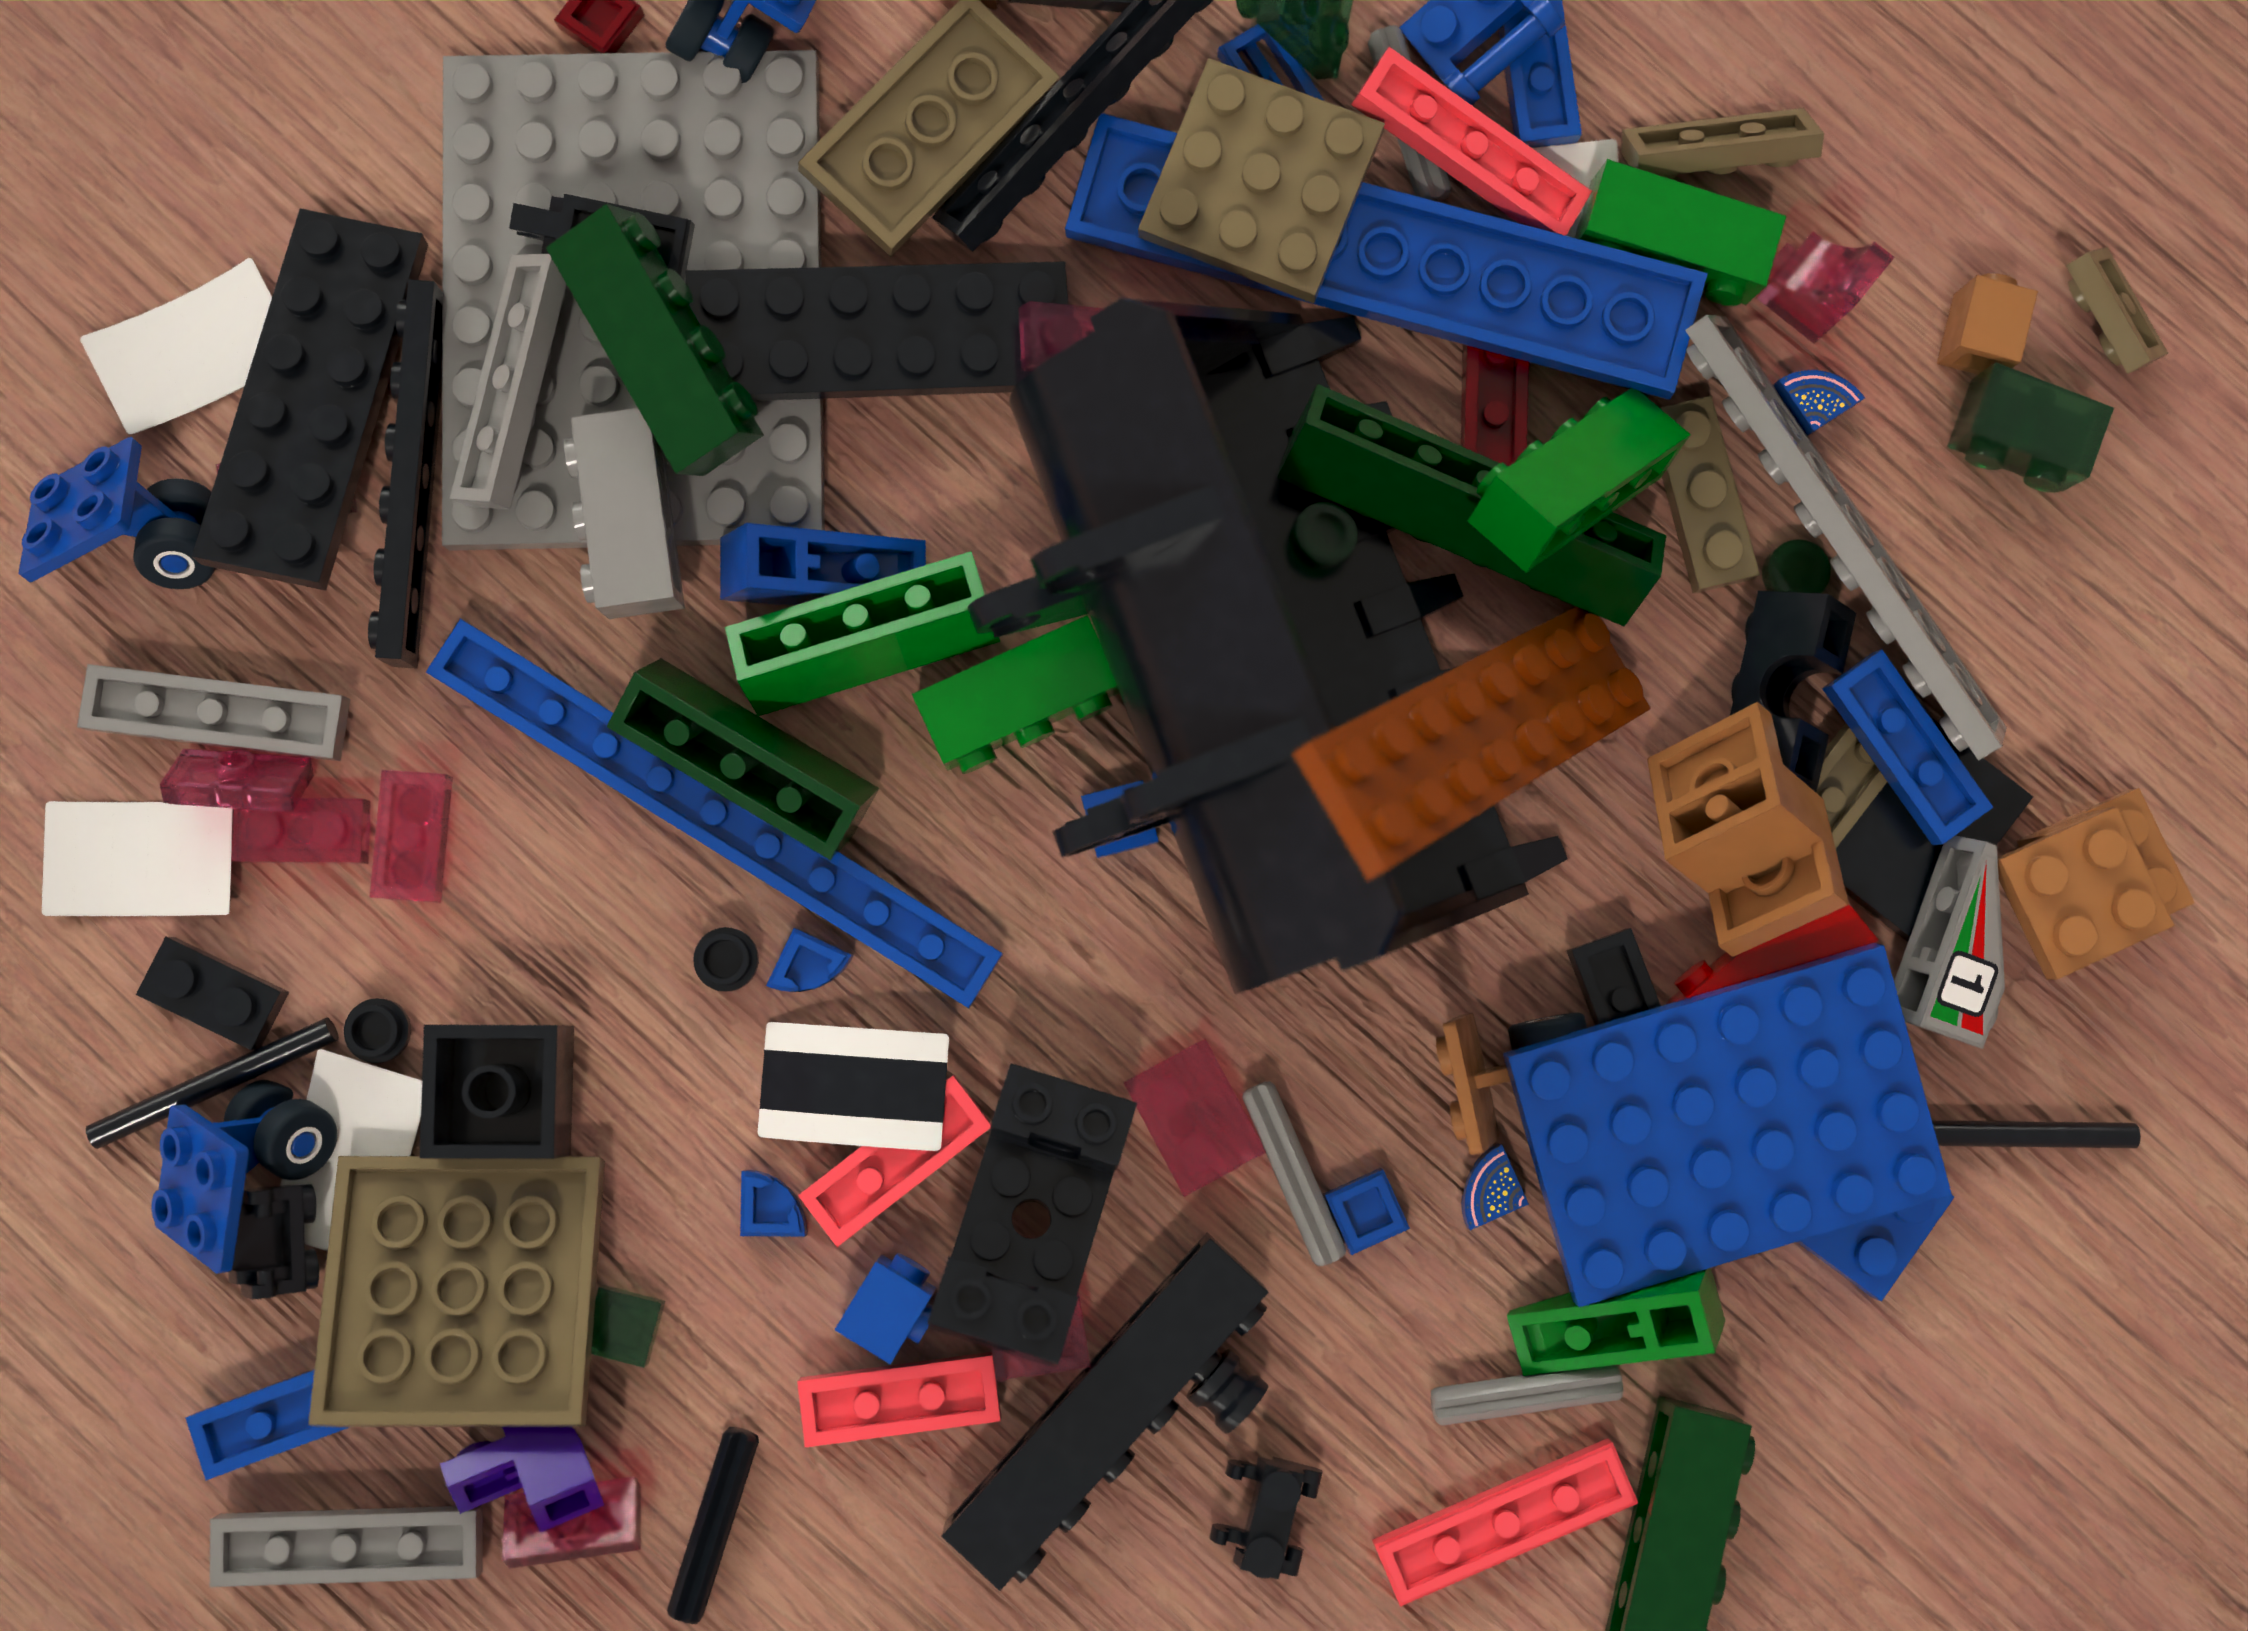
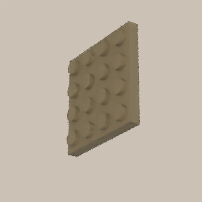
M338 1156L308 1425L315 1427H586L605 1161L601 1157L419 1159L420 1156Z

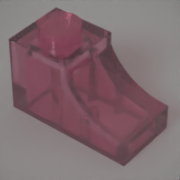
M1812 232L1797 249L1788 242L1781 248L1774 258L1769 276L1771 281L1756 299L1815 344L1858 304L1895 257L1875 241L1864 247H1844L1828 242L1815 232Z

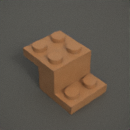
M1759 702L1647 758L1665 860L1708 893L1718 946L1729 955L1734 957L1849 905L1824 799L1783 765L1772 714Z
M2140 788L2127 790L2017 840L2018 849L1998 857L1999 881L2047 980L2060 979L2175 926L2170 914L2195 903Z

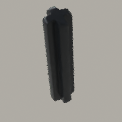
M729 1427L723 1433L667 1608L668 1616L677 1621L697 1624L704 1615L759 1443L758 1435L749 1430Z

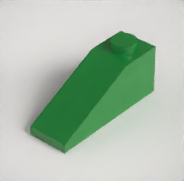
M1712 1268L1582 1307H1578L1572 1301L1569 1292L1510 1310L1507 1314L1523 1376L1713 1354L1716 1352L1726 1322Z

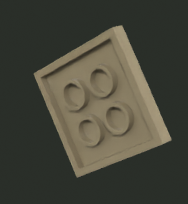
M1208 58L1139 225V238L1315 303L1383 135L1385 123Z

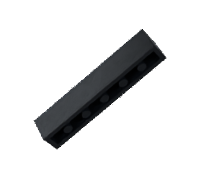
M1207 1232L945 1521L941 1537L999 1591L1003 1589L1012 1577L1019 1583H1022L1045 1557L1046 1551L1040 1546L1058 1527L1064 1533H1067L1082 1518L1091 1505V1502L1085 1496L1101 1478L1110 1484L1130 1464L1135 1453L1129 1447L1147 1428L1152 1434H1156L1171 1419L1179 1407V1404L1173 1398L1190 1379L1196 1385H1199L1215 1370L1223 1358V1355L1217 1349L1234 1330L1240 1336H1243L1259 1321L1267 1309V1306L1261 1302L1269 1293L1264 1284Z

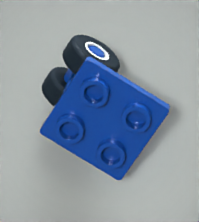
M688 0L665 46L667 50L686 61H692L700 48L706 52L724 57L723 65L728 68L739 69L741 81L746 83L752 77L774 35L772 26L752 14L744 19L740 28L735 26L747 4H751L791 31L799 33L806 23L816 0H733L724 18L719 16L725 0Z
M128 437L109 448L106 446L97 448L80 464L59 475L56 473L47 475L33 488L30 494L31 507L27 529L22 538L23 550L18 574L28 582H33L121 535L136 537L133 554L134 564L139 573L148 581L169 589L197 587L205 583L215 570L213 567L200 565L192 557L211 491L197 482L179 478L161 480L145 489L137 482L142 445L132 437Z
M258 1080L242 1088L230 1101L224 1115V1122L211 1123L185 1104L171 1106L167 1128L162 1132L160 1138V1154L163 1161L159 1190L154 1193L151 1204L155 1226L216 1274L230 1272L233 1268L246 1174L260 1163L265 1169L279 1178L285 1180L303 1179L321 1169L331 1157L336 1146L337 1127L333 1117L326 1110L309 1100L292 1099L293 1091L289 1087L273 1081Z

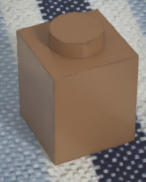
M1988 273L1976 275L1953 294L1937 364L1996 380L2021 363L2038 291L2018 286V282L2014 278L2004 274Z

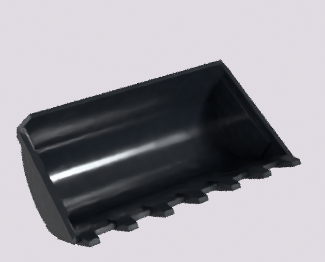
M1123 298L1091 316L1090 321L1094 328L1093 332L1032 370L1016 385L1009 397L1011 410L1062 542L1041 550L1030 559L1036 576L990 592L967 606L977 634L993 632L995 638L1090 614L1153 780L1123 789L1124 794L1120 795V797L1086 809L1088 815L1066 822L1064 826L1054 830L1052 833L1061 857H1069L1170 824L1234 994L1259 987L1335 958L1338 960L1341 971H1344L1529 895L1525 882L1566 861L1568 858L1559 836L1510 847L1494 805L1368 881L1292 755L1293 752L1310 741L1454 669L1440 670L1421 620L1464 597L1455 573L1406 583L1387 535L1396 528L1375 519L1363 517L1347 507L1317 494L1305 492L1297 486L1277 478L1288 440L1316 385L1320 384L1329 388L1320 363L1356 345L1362 339L1353 316L1304 324L1301 314ZM1387 401L1366 404L1392 416Z

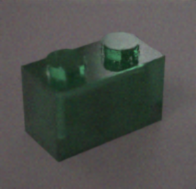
M1995 362L1971 380L1947 447L1966 454L1965 460L1976 467L1987 470L2005 469L2023 476V482L2033 489L2049 493L2063 492L2090 477L2114 408Z

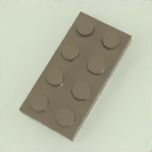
M959 0L798 162V171L892 257L1060 80V76L981 1Z

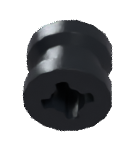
M1230 1349L1221 1353L1223 1358L1215 1370L1201 1384L1196 1385L1194 1383L1186 1396L1196 1407L1208 1408L1215 1415L1216 1426L1225 1434L1230 1433L1245 1420L1268 1389V1384L1260 1376H1249L1240 1368L1239 1357Z

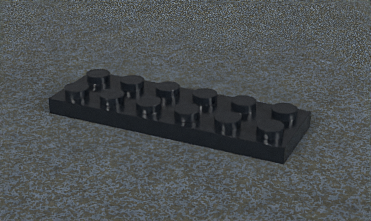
M299 209L192 553V557L200 565L327 590L391 374L392 365L401 340L396 329L397 305L400 300H407L408 279H419L427 252L428 243L422 233Z
M1065 261L685 271L686 284L693 296V302L689 306L700 325L708 327L720 341L725 351V359L722 360V363L733 382L740 383L754 401L1012 392L1016 385L1032 370L1071 345Z

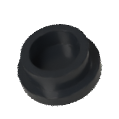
M729 927L718 928L704 935L697 944L693 957L694 968L699 979L706 986L717 991H735L747 985L756 974L759 954L755 943L746 933Z
M375 998L361 1002L351 1010L344 1025V1038L349 1050L357 1058L370 1063H383L396 1058L405 1050L411 1037V1023L407 1013L399 1004L388 999Z

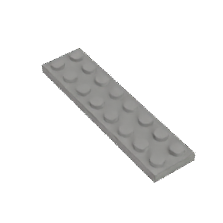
M1705 315L1685 330L1694 343L1686 349L1688 356L1705 379L1709 380L1714 376L1721 382L1729 394V397L1724 399L1722 404L1735 425L1743 433L1748 429L1754 431L1766 448L1758 453V457L1771 478L1778 485L1785 481L1789 482L1801 500L1800 503L1794 506V510L1808 532L1814 538L1824 533L1837 553L1836 556L1830 559V562L1841 581L1850 591L1860 586L1873 606L1871 610L1866 612V615L1877 634L1887 645L1897 640L1908 657V663L1903 665V670L1914 688L1923 698L1933 693L1942 706L1945 716L1940 718L1939 722L1950 741L1960 752L1969 747L1978 761L2001 748L2007 727L1727 317Z

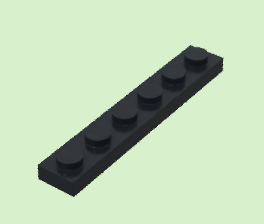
M1133 0L932 216V219L947 235L972 252L981 243L990 240L1000 230L1003 219L1024 197L1031 195L1042 185L1046 173L1067 151L1074 149L1084 140L1088 133V128L1109 105L1115 104L1127 94L1134 78L1152 59L1165 53L1171 46L1174 35L1195 13L1205 9L1213 0Z
M408 279L407 300H400L396 310V329L399 338H403L401 362L395 361L393 363L390 376L391 394L393 399L398 400L396 424L390 423L385 434V454L387 460L392 462L390 486H383L379 499L380 519L387 526L385 548H378L374 558V580L377 586H381L379 611H373L370 615L368 641L370 648L376 649L375 658L391 667L418 669L442 393V306L444 293L434 281Z

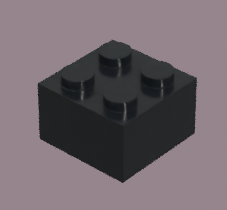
M424 1025L419 1159H555L571 1155L574 1026Z

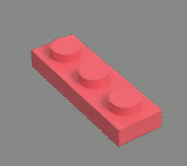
M952 1075L946 1080L940 1150L927 1151L861 1146L800 1193L798 1197L836 1247H838L989 1130L991 1122L957 1077Z
M994 1352L800 1377L797 1381L805 1448L1001 1421Z

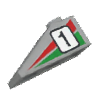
M1954 836L1943 844L1894 983L1906 1023L1981 1049L1984 1048L1989 1031L1996 1022L1998 1006L2005 989L1997 846L1986 841Z

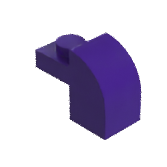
M502 1427L505 1437L494 1442L481 1441L471 1444L462 1449L455 1458L440 1463L446 1486L460 1514L523 1488L529 1508L541 1533L604 1506L583 1444L573 1427Z

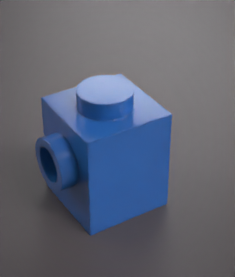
M897 1253L893 1260L881 1255L874 1263L834 1330L891 1365L906 1338L918 1344L928 1329V1320L933 1308L928 1302L936 1290V1287L926 1282L930 1272L914 1260L900 1253Z

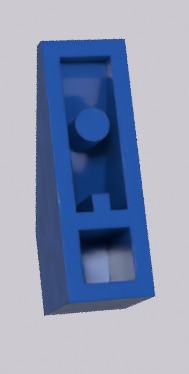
M745 523L720 537V600L798 605L926 565V540Z

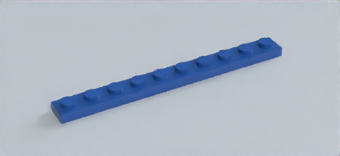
M462 619L458 621L426 671L427 674L967 1008L972 1006L1003 955L997 949L838 852L831 860L827 859L607 728L613 712Z

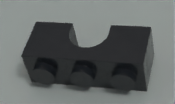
M1758 591L1754 611L1749 615L1745 626L1747 642L1740 672L1736 674L1732 683L1731 696L1733 703L1730 715L1756 702H1759L1772 714L1783 765L1817 793L1829 735L1800 718H1791L1789 703L1793 691L1805 678L1817 673L1843 674L1857 613L1829 594Z

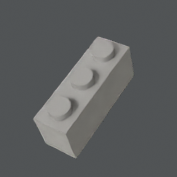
M638 408L571 417L573 438L564 440V453L570 476L572 478L578 477L581 501L573 502L572 514L579 540H587L590 564L581 565L580 568L581 584L587 603L595 602V608L608 619L685 609L665 454Z

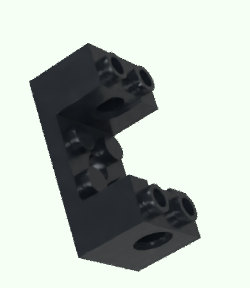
M1010 1063L990 1126L989 1139L951 1257H948L928 1320L929 1329L1053 1368L1059 1364L1078 1302V1289L1113 1174L1119 1166L1137 1102ZM1025 1202L1041 1204L1050 1216L1049 1229L1038 1238H1025L1018 1234L1013 1227V1212L1019 1205Z

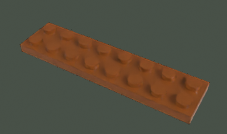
M1576 606L1327 732L1293 752L1292 755L1366 879L1369 881L1649 711L1651 708L1643 696V687L1640 680L1630 669L1625 667L1611 644L1610 634L1605 623L1597 615L1588 613L1586 610Z

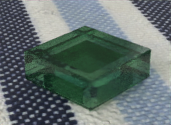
M607 1285L600 1286L595 1299L591 1354L643 1368L646 1367L650 1361L666 1301Z

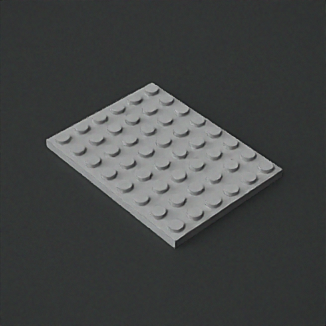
M816 50L765 51L752 77L746 83H742L739 69L725 67L723 65L724 57L711 52H698L692 61H686L672 52L443 56L442 546L446 549L587 548V540H579L576 534L572 514L573 502L581 501L578 477L572 478L570 476L564 453V440L573 438L571 417L638 408L570 289L566 286V300L559 313L551 345V360L544 373L535 409L536 419L529 433L520 468V483L514 493L510 510L469 507L449 499L511 255L541 254L543 241L519 236L516 234L517 231L509 229L513 203L549 210L551 196L564 198V194L691 220L695 227L687 270L822 267L821 192L798 171V162L820 141L819 59ZM823 399L754 401L758 409V414L754 418L764 436L705 476L676 474L665 456L677 546L720 545V537L745 523L825 530Z

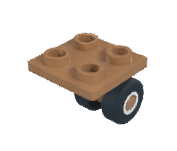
M1576 1012L1514 1024L1509 1027L1508 1034L1511 1048L1515 1050L1585 1029L1587 1025L1584 1015ZM1473 1013L1459 1015L1443 1023L1445 1035L1436 1037V1048L1442 1073L1444 1076L1453 1074L1458 1100L1450 1102V1115L1455 1136L1458 1141L1467 1139L1470 1155L1484 1153L1500 1137L1489 1086L1509 1082L1510 1078L1506 1065L1485 1069L1475 1017Z

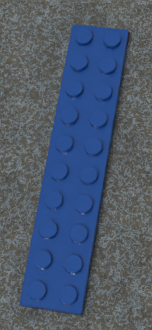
M1104 113L1098 117L1065 226L1066 238L1308 302L1139 238V225L1177 133ZM1363 182L1315 303L1311 304L1620 387L1634 388L1640 392L1670 400L1676 390L1690 339L1685 330L1694 324L1708 273Z

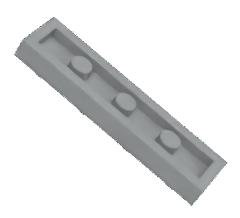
M549 254L511 255L449 498L469 507L510 510L514 493L520 483V468L529 433L535 423V409L544 373L551 360V345L559 313L567 295V284Z
M87 664L77 727L89 731L341 761L350 699L335 694Z
M483 1505L460 1514L457 1506L225 1513L210 1519V1587L474 1579L483 1573Z

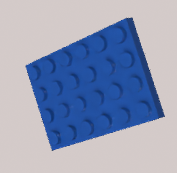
M1871 943L1503 1053L1571 1298L1578 1307L1952 1195L1885 946L1882 944Z

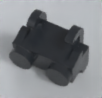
M312 1184L260 1187L243 1191L232 1271L228 1272V1282L241 1285V1297L252 1300L276 1297V1295L305 1292L307 1289L317 1288L319 1282L318 1257L314 1249L305 1250L304 1224L313 1223L316 1218V1195Z
M1258 1456L1257 1464L1234 1459L1228 1460L1225 1471L1227 1476L1236 1480H1242L1243 1477L1256 1481V1486L1245 1529L1225 1524H1213L1209 1539L1220 1545H1226L1228 1541L1242 1546V1548L1236 1547L1233 1562L1241 1570L1251 1572L1259 1578L1279 1580L1280 1573L1297 1576L1304 1549L1294 1545H1288L1287 1547L1292 1523L1300 1496L1317 1498L1323 1471L1277 1457H1273L1270 1460Z

